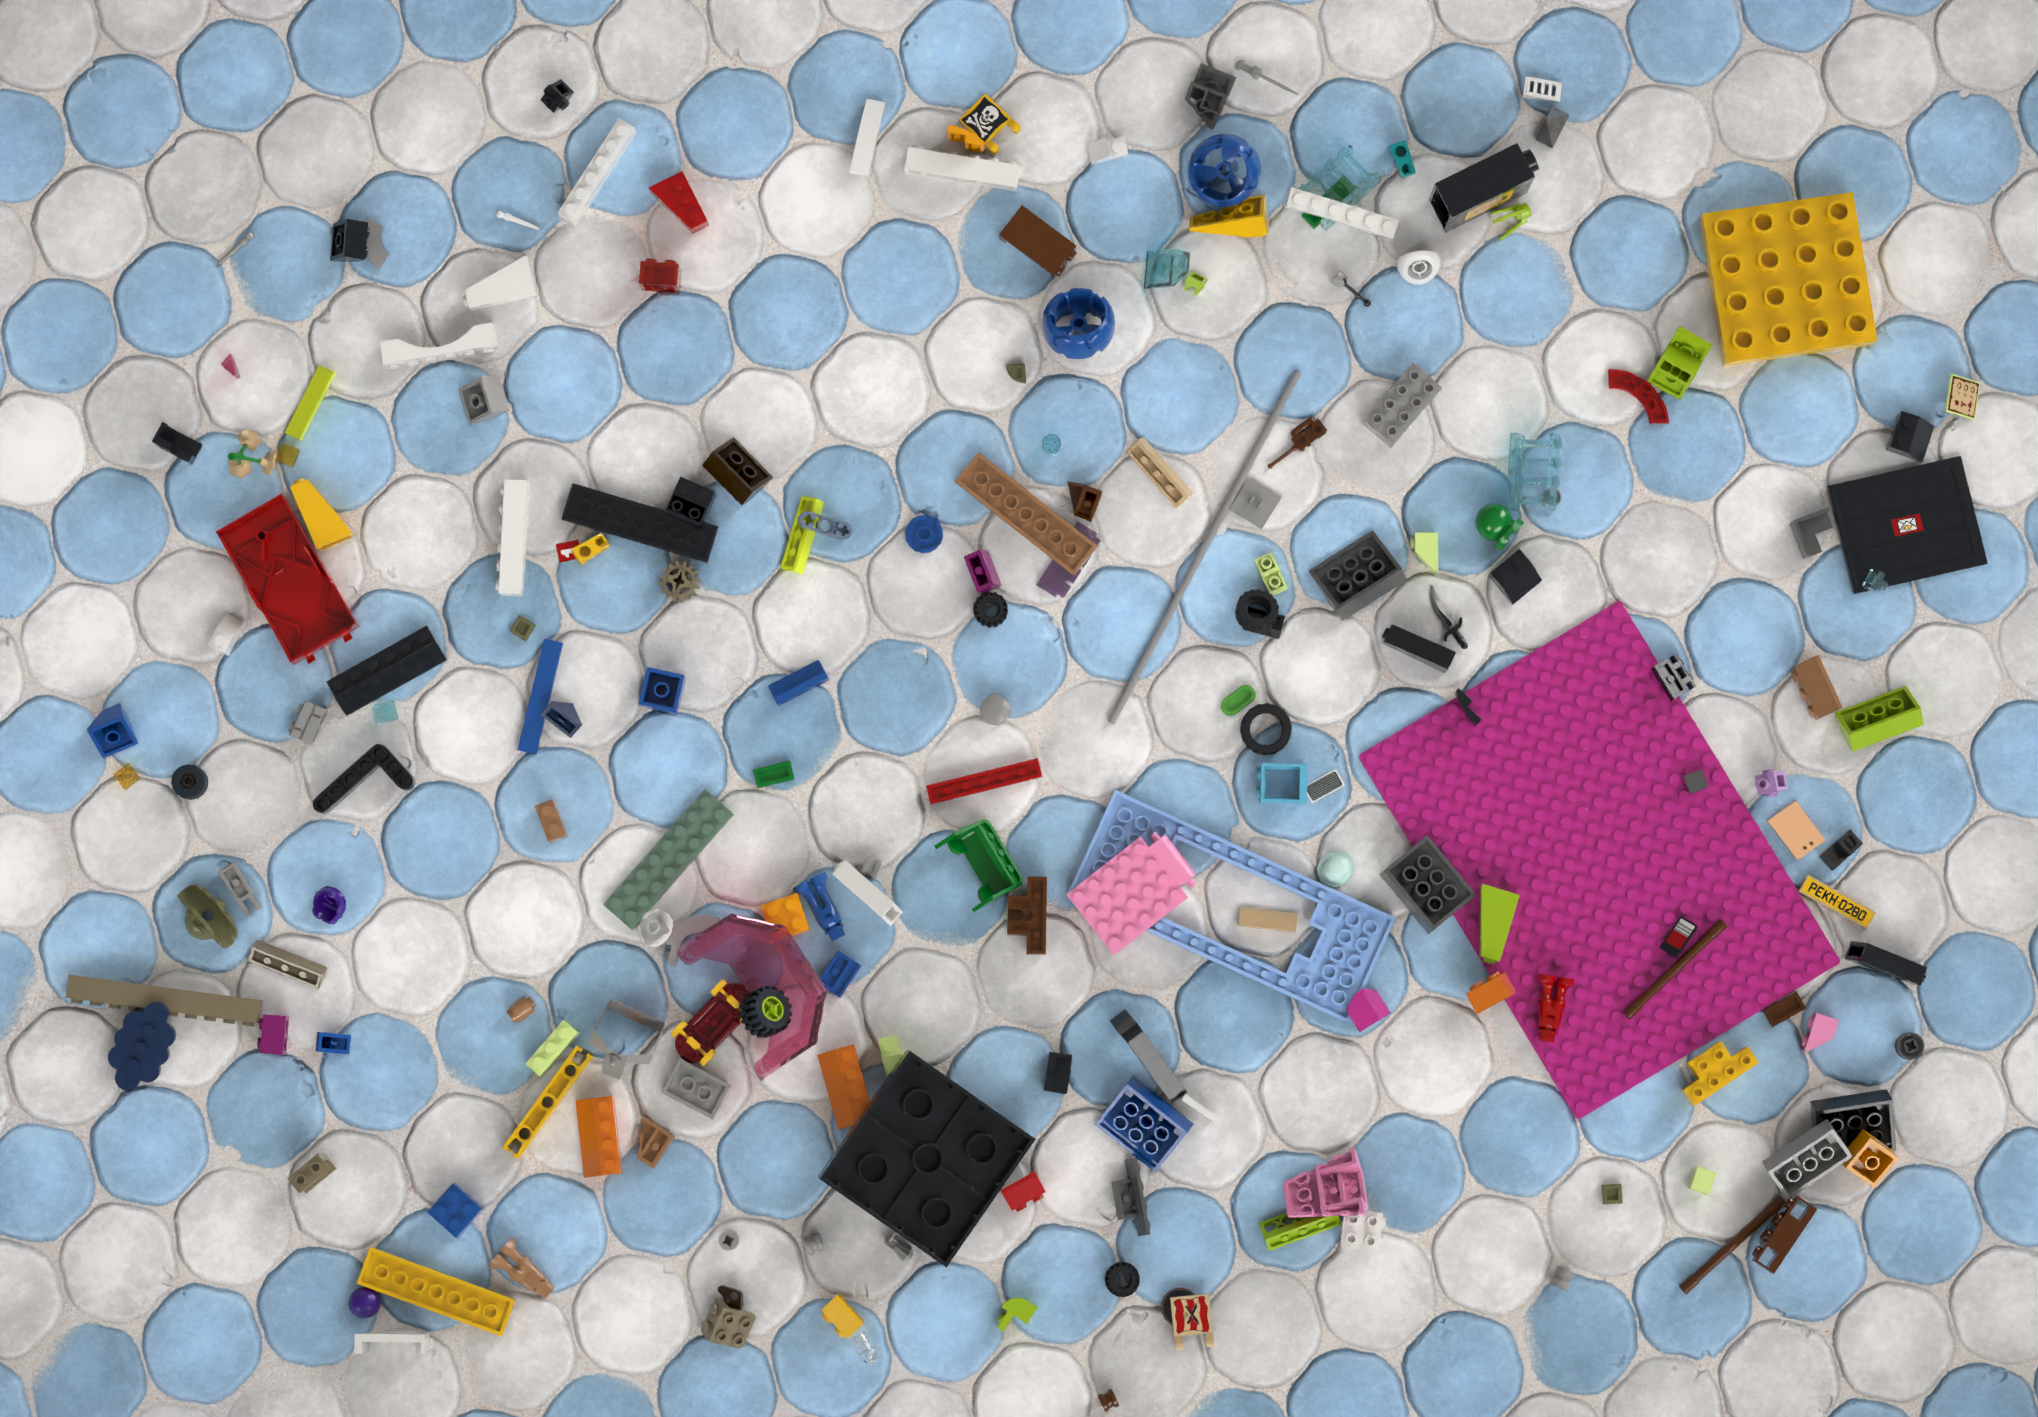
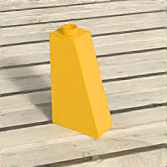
M304 478L293 482L294 485L290 486L318 551L354 537L351 529L308 479L304 480Z

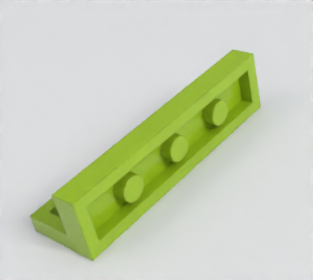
M1287 1212L1258 1223L1268 1251L1341 1225L1339 1216L1290 1217L1294 1221L1287 1225L1284 1224L1285 1220L1289 1219ZM1270 1225L1276 1226L1274 1230L1266 1233L1265 1227Z

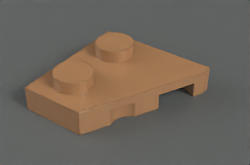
M643 1116L637 1158L655 1169L675 1136Z

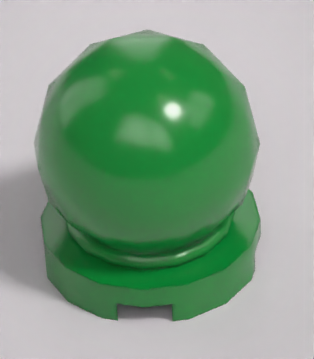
M1489 503L1479 509L1475 519L1476 529L1481 537L1488 541H1495L1497 543L1495 548L1499 551H1502L1509 543V535L1511 533L1516 534L1524 524L1520 518L1516 521L1513 520L1511 512L1505 506L1497 503Z

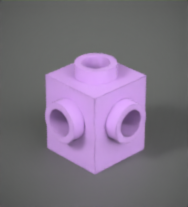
M1774 769L1763 770L1761 775L1755 776L1758 795L1766 794V797L1778 796V792L1788 790L1785 771L1774 772Z

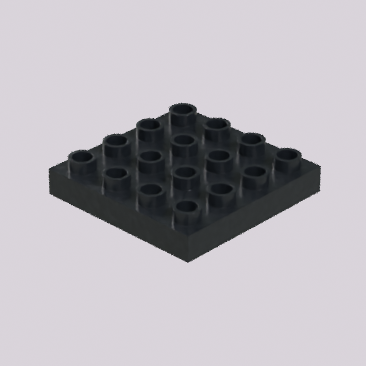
M906 1049L822 1169L818 1178L947 1268L1036 1139L913 1052Z

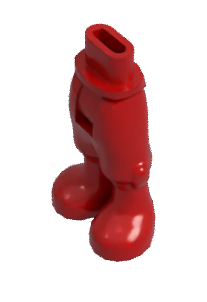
M1539 974L1538 981L1542 984V994L1538 1001L1539 1040L1554 1042L1555 1034H1558L1557 1030L1566 1007L1565 993L1568 988L1574 985L1575 979L1557 976L1556 993L1554 999H1552V989L1556 976Z

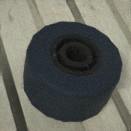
M190 764L182 765L176 769L171 780L175 793L189 800L198 799L204 795L209 783L204 770Z

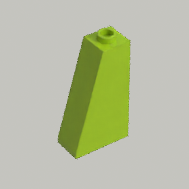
M1485 884L1480 886L1479 957L1484 958L1483 962L1494 965L1495 962H1500L1520 895Z

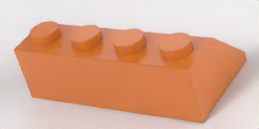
M854 1044L817 1055L838 1130L853 1126L870 1102Z
M614 1096L577 1100L576 1110L584 1178L623 1173Z

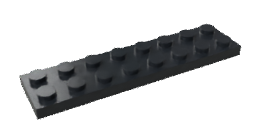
M572 483L561 520L704 563L709 561L719 528L703 522L699 527L665 512V510Z

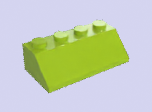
M1906 686L1834 712L1843 737L1852 752L1924 725L1921 707Z

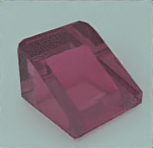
M230 353L221 364L236 379H239L240 374L234 356Z

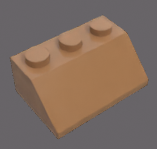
M1819 655L1791 668L1793 671L1791 676L1794 682H1798L1801 688L1799 693L1801 698L1807 701L1809 706L1807 711L1811 718L1814 717L1816 721L1843 708Z

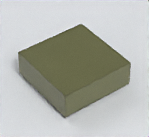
M519 615L510 632L527 642L536 625Z
M1621 1184L1601 1185L1602 1204H1622Z

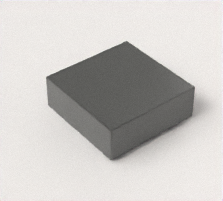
M1702 769L1683 776L1689 794L1708 788Z

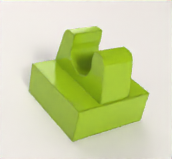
M1191 271L1185 280L1184 290L1188 291L1190 286H1193L1195 288L1194 295L1197 296L1205 287L1208 279Z

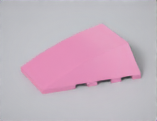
M1355 1147L1349 1149V1152L1342 1156L1339 1154L1333 1157L1332 1161L1324 1165L1321 1163L1315 1166V1169L1308 1173L1305 1171L1283 1182L1288 1218L1366 1214L1368 1202L1364 1175Z

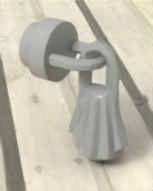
M893 1231L891 1236L885 1238L886 1246L891 1248L900 1260L907 1261L912 1258V1247L895 1239V1236L899 1235L898 1233ZM893 1241V1242H895L896 1244H895L894 1246H892V1245L890 1244V1242Z

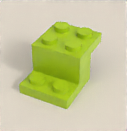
M1679 326L1647 382L1681 400L1713 344Z

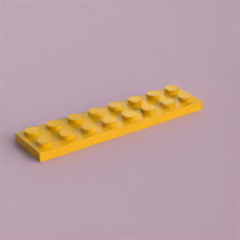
M373 1247L369 1248L356 1283L503 1337L516 1299Z

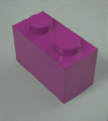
M979 549L964 556L977 592L987 593L1002 586L989 551Z
M263 1014V1018H260L259 1030H262L261 1038H258L257 1048L260 1049V1053L286 1055L289 1016Z

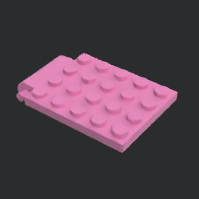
M1157 832L1153 833L1150 836L1154 841L1151 846H1148L1140 836L1066 894L1113 955L1188 898L1180 886L1185 882L1190 888L1196 884L1192 878L1196 873L1166 835L1160 838Z

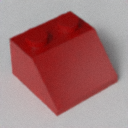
M1035 1171L1000 1190L1010 1209H1016L1017 1212L1026 1208L1028 1201L1033 1200L1035 1203L1044 1198L1043 1193L1046 1192Z

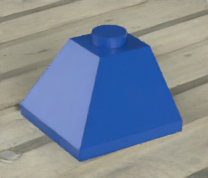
M121 703L102 710L87 728V732L102 758L138 744L129 718Z

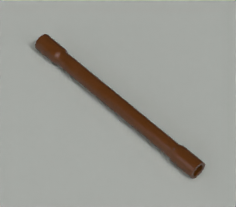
M1719 919L1688 951L1637 999L1631 1002L1622 1011L1623 1014L1631 1020L1656 993L1728 927L1724 921Z
M1778 1195L1758 1216L1703 1266L1679 1285L1680 1289L1687 1295L1708 1273L1763 1223L1783 1208L1786 1201Z

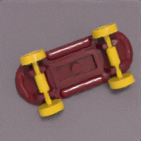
M722 979L710 992L713 997L688 1023L683 1020L670 1033L672 1037L676 1038L675 1048L683 1060L690 1063H700L702 1066H705L716 1055L717 1052L715 1050L741 1024L742 1016H739L741 1011L739 1006L743 1003L741 1000L750 993V990L744 985L738 983L727 984Z

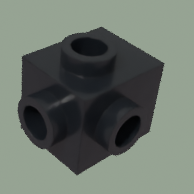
M560 79L553 84H549L543 92L545 94L541 101L553 113L560 109L563 111L570 104L569 99L574 91Z

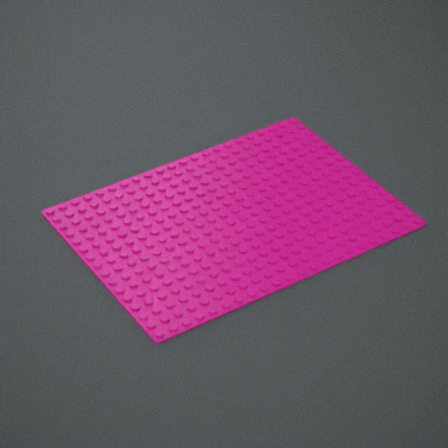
M1620 601L1464 692L1472 700L1468 707L1482 719L1476 727L1465 717L1455 697L1359 755V760L1411 846H1415L1428 835L1476 894L1474 898L1456 911L1453 916L1478 957L1480 946L1481 884L1520 895L1500 962H1495L1493 965L1483 962L1484 958L1479 957L1490 976L1498 971L1500 974L1506 972L1516 993L1504 1000L1577 1119L1586 1116L1840 963L1836 952L1680 697L1670 701L1652 672L1651 668L1659 663ZM1702 769L1708 788L1689 794L1683 776ZM1682 916L1697 925L1698 928L1675 959L1659 947L1679 917ZM1719 919L1724 921L1728 927L1656 993L1631 1020L1623 1014L1622 1011L1688 951ZM1539 974L1556 976L1552 989V999H1554L1556 993L1557 976L1575 979L1574 985L1566 990L1564 997L1566 1007L1557 1030L1558 1034H1555L1554 1042L1539 1040L1538 1001L1542 994V984L1538 981Z

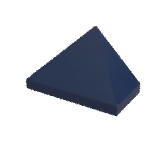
M552 701L541 713V716L570 738L582 726L573 703Z

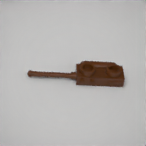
M1309 417L1291 430V441L1294 444L1292 448L1268 464V468L1272 469L1274 465L1293 451L1299 450V452H1303L1307 446L1310 447L1312 442L1322 437L1328 430L1319 419L1315 420L1313 417ZM1308 427H1311V429L1308 430V431H1307L1306 433H1304L1303 435L1300 434L1301 432H1303V431H1304L1305 429H1307Z

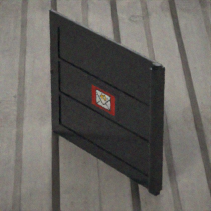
M1961 456L1827 486L1853 594L1988 564Z

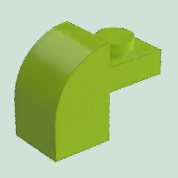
M1016 1297L1007 1300L1001 1306L1007 1312L1006 1314L1002 1312L996 1320L999 1323L997 1328L1004 1331L1013 1316L1027 1324L1038 1307L1024 1298Z

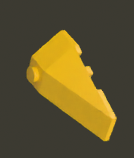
M1265 194L1249 197L1235 206L1224 207L1216 212L1209 210L1190 217L1189 230L1191 232L1249 238L1268 235L1269 220Z

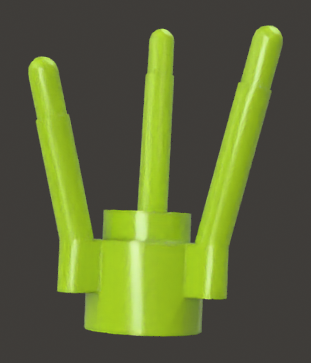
M1526 202L1521 205L1518 203L1510 207L1491 211V214H1497L1512 210V213L1493 220V224L1513 216L1516 221L1520 220L1499 237L1500 241L1522 224L1528 222L1527 218L1531 217L1532 213Z

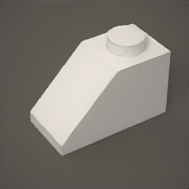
M226 614L216 627L208 647L229 656L245 621Z

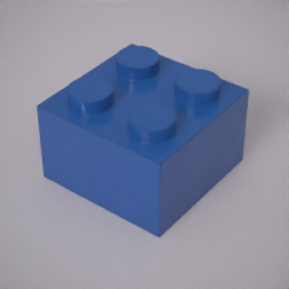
M647 667L638 704L641 707L678 715L686 676Z
M452 1183L427 1213L455 1238H459L485 1208L458 1184Z

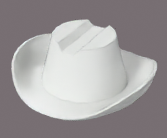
M1413 251L1402 255L1398 259L1397 269L1402 278L1408 283L1422 285L1430 282L1436 276L1441 260L1439 255L1433 251Z

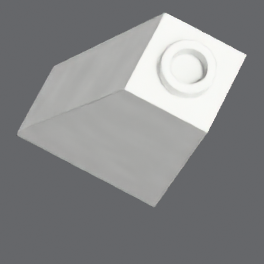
M523 256L465 289L466 296H463L465 307H469L472 312L538 296L528 256Z
M846 860L840 862L835 867L832 874L888 925L891 926L903 913L892 900Z

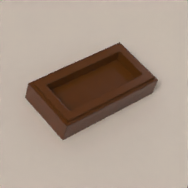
M1794 992L1762 1011L1771 1027H1774L1805 1010L1806 1007L1798 993Z

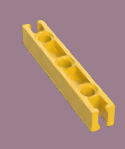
M576 1045L502 1148L510 1152L512 1150L510 1145L516 1139L523 1143L518 1153L513 1152L512 1155L515 1158L520 1159L594 1058L591 1054L587 1053V1058L580 1066L574 1063L573 1060L578 1052L583 1050L580 1046ZM570 1065L576 1068V1073L573 1076H568L566 1073V1069ZM546 1097H551L553 1100V1104L549 1108L543 1104ZM524 1128L530 1131V1136L527 1139H523L520 1135L521 1130Z

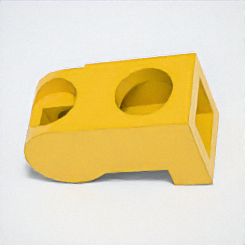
M600 533L574 547L572 553L580 566L608 549L610 544L603 533Z

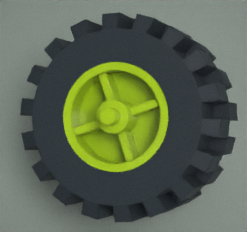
M763 986L748 993L741 1000L743 1003L739 1006L741 1009L739 1016H742L740 1021L742 1024H745L744 1028L746 1031L750 1030V1034L756 1035L757 1038H767L788 1027L787 1024L791 1022L789 1017L792 1016V1011H790L792 1006L788 1003L789 998L784 996L782 990L778 991L777 987L772 988L771 986Z

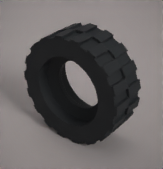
M1252 589L1244 592L1239 597L1235 618L1238 624L1245 630L1257 633L1266 632L1276 622L1279 605H1277V600L1273 598V595L1267 593V591ZM1251 604L1262 605L1266 609V615L1263 618H1254L1249 615L1248 607Z

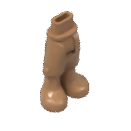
M512 1237L500 1251L516 1262L517 1267L512 1265L500 1252L488 1265L493 1269L500 1268L504 1270L512 1281L518 1282L523 1287L534 1292L536 1296L539 1294L544 1299L555 1288L549 1283L550 1280L545 1277L541 1270L531 1262L530 1258L521 1255L516 1250V1240Z

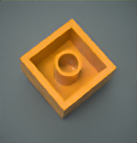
M798 893L761 905L774 943L811 931Z
M1863 1129L1848 1147L1853 1157L1844 1162L1843 1165L1875 1188L1899 1158L1892 1149Z

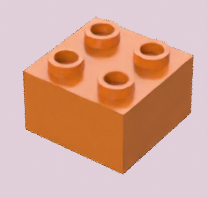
M1498 971L1485 978L1486 983H1483L1481 980L1469 987L1470 991L1466 995L1476 1014L1516 993L1506 972L1500 974Z

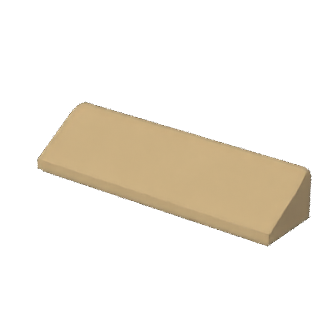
M1144 437L1138 439L1126 451L1175 508L1179 507L1193 494Z

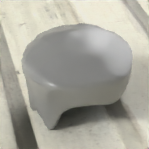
M990 694L980 707V713L984 721L994 726L1004 723L1011 711L1009 701L998 694Z

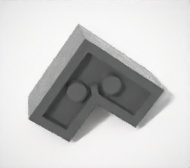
M1829 508L1793 520L1789 524L1803 559L1822 552L1815 534L1833 528L1828 516Z

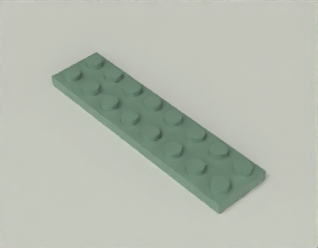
M704 789L603 905L633 930L640 923L644 914L654 907L734 814Z

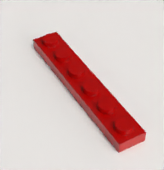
M1038 758L927 785L926 788L930 805L1042 778Z

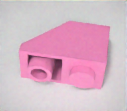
M1813 1013V1016H1809L1807 1021L1809 1029L1807 1035L1804 1034L1801 1041L1802 1050L1810 1051L1833 1039L1839 1020L1819 1013Z

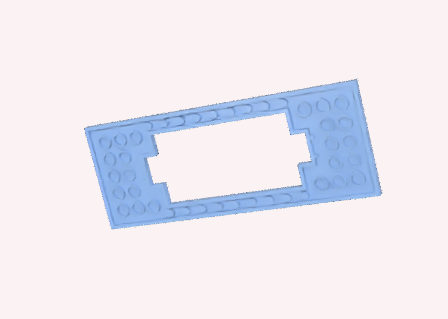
M1117 790L1114 791L1068 893L1140 836L1148 846H1151L1154 841L1150 836L1157 832L1160 838L1166 835L1173 845L1179 840L1317 903L1308 925L1322 932L1310 958L1295 952L1286 973L1164 917L1146 931L1349 1023L1351 1018L1346 1008L1349 1006L1354 994L1365 988L1396 917Z

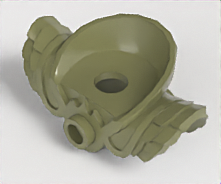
M198 884L186 887L177 895L187 910L184 921L190 935L200 940L214 939L223 948H228L234 943L238 936V929L230 915L225 911L224 907L226 905L222 899L212 897L206 889ZM206 910L214 914L213 919L210 921L204 920L202 917L203 912Z

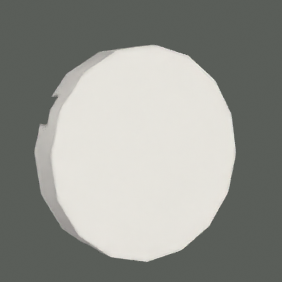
M655 908L649 910L644 914L640 925L637 926L638 938L650 947L662 945L672 932V918L663 910Z

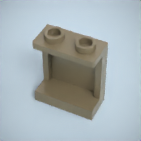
M316 1154L287 1179L298 1193L303 1191L308 1193L337 1168L326 1154Z

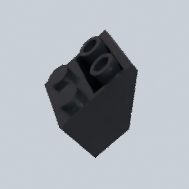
M680 476L665 512L700 527L708 515L717 494L713 490Z

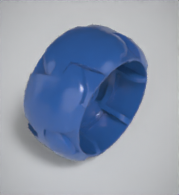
M1222 133L1203 140L1193 150L1188 162V179L1192 189L1195 190L1198 197L1204 202L1216 207L1235 206L1249 198L1257 188L1261 175V164L1255 149L1245 139L1234 134ZM1222 148L1223 161L1216 168L1203 166L1206 156L1211 151ZM1237 156L1239 158L1242 157L1246 164V177L1244 178L1234 175L1239 169L1238 162L1235 160ZM1217 176L1221 179L1228 178L1232 191L1229 193L1218 192L1212 189L1211 184L1208 182Z
M1073 288L1068 292H1061L1048 302L1044 310L1042 319L1044 338L1054 352L1064 354L1069 359L1090 358L1099 350L1100 352L1104 351L1113 338L1115 332L1113 309L1104 296L1100 298L1095 291L1090 289ZM1071 313L1075 315L1070 321V326L1056 327V323L1064 316L1071 315ZM1087 313L1094 317L1097 316L1101 319V325L1087 324V320L1084 317Z

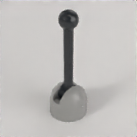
M1341 270L1332 279L1331 283L1337 287L1345 286L1364 302V306L1369 307L1371 305L1370 300L1362 297L1347 284V276Z

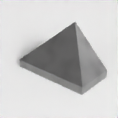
M1552 107L1536 141L1553 148L1569 114Z

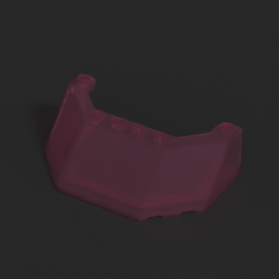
M731 913L684 943L676 952L681 961L687 965H692L702 958L729 964L748 993L763 986H771L772 988L777 987L778 991L782 990L784 996L789 998L788 1003L792 1006L790 1008L792 1016L789 1017L791 1022L787 1024L788 1027L770 1036L767 1053L754 1065V1071L760 1081H763L817 1044L827 989L785 925L772 924L763 920L741 917Z

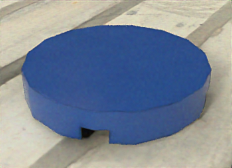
M921 515L909 522L905 530V537L909 547L915 552L922 554L930 553L941 544L943 530L936 519L928 515Z

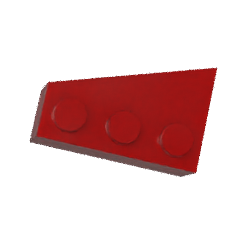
M683 171L649 187L650 193L692 234L709 226L708 220Z

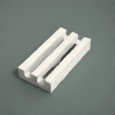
M1187 1094L1181 1099L1182 1102L1210 1121L1214 1122L1216 1119V1114Z

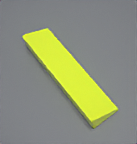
M318 366L285 434L299 441L303 440L336 375L335 372Z
M801 496L781 563V569L803 574L815 532L801 528L798 524V516L806 511L821 515L824 505L823 501ZM807 515V517H803L805 525H807V523H814L816 525V522L819 519L816 517V521H813L809 519V515Z

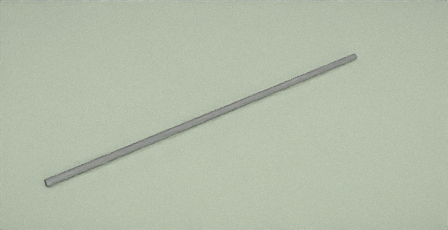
M1294 370L1110 715L1108 722L1111 724H1115L1296 385L1301 375V372L1298 370Z

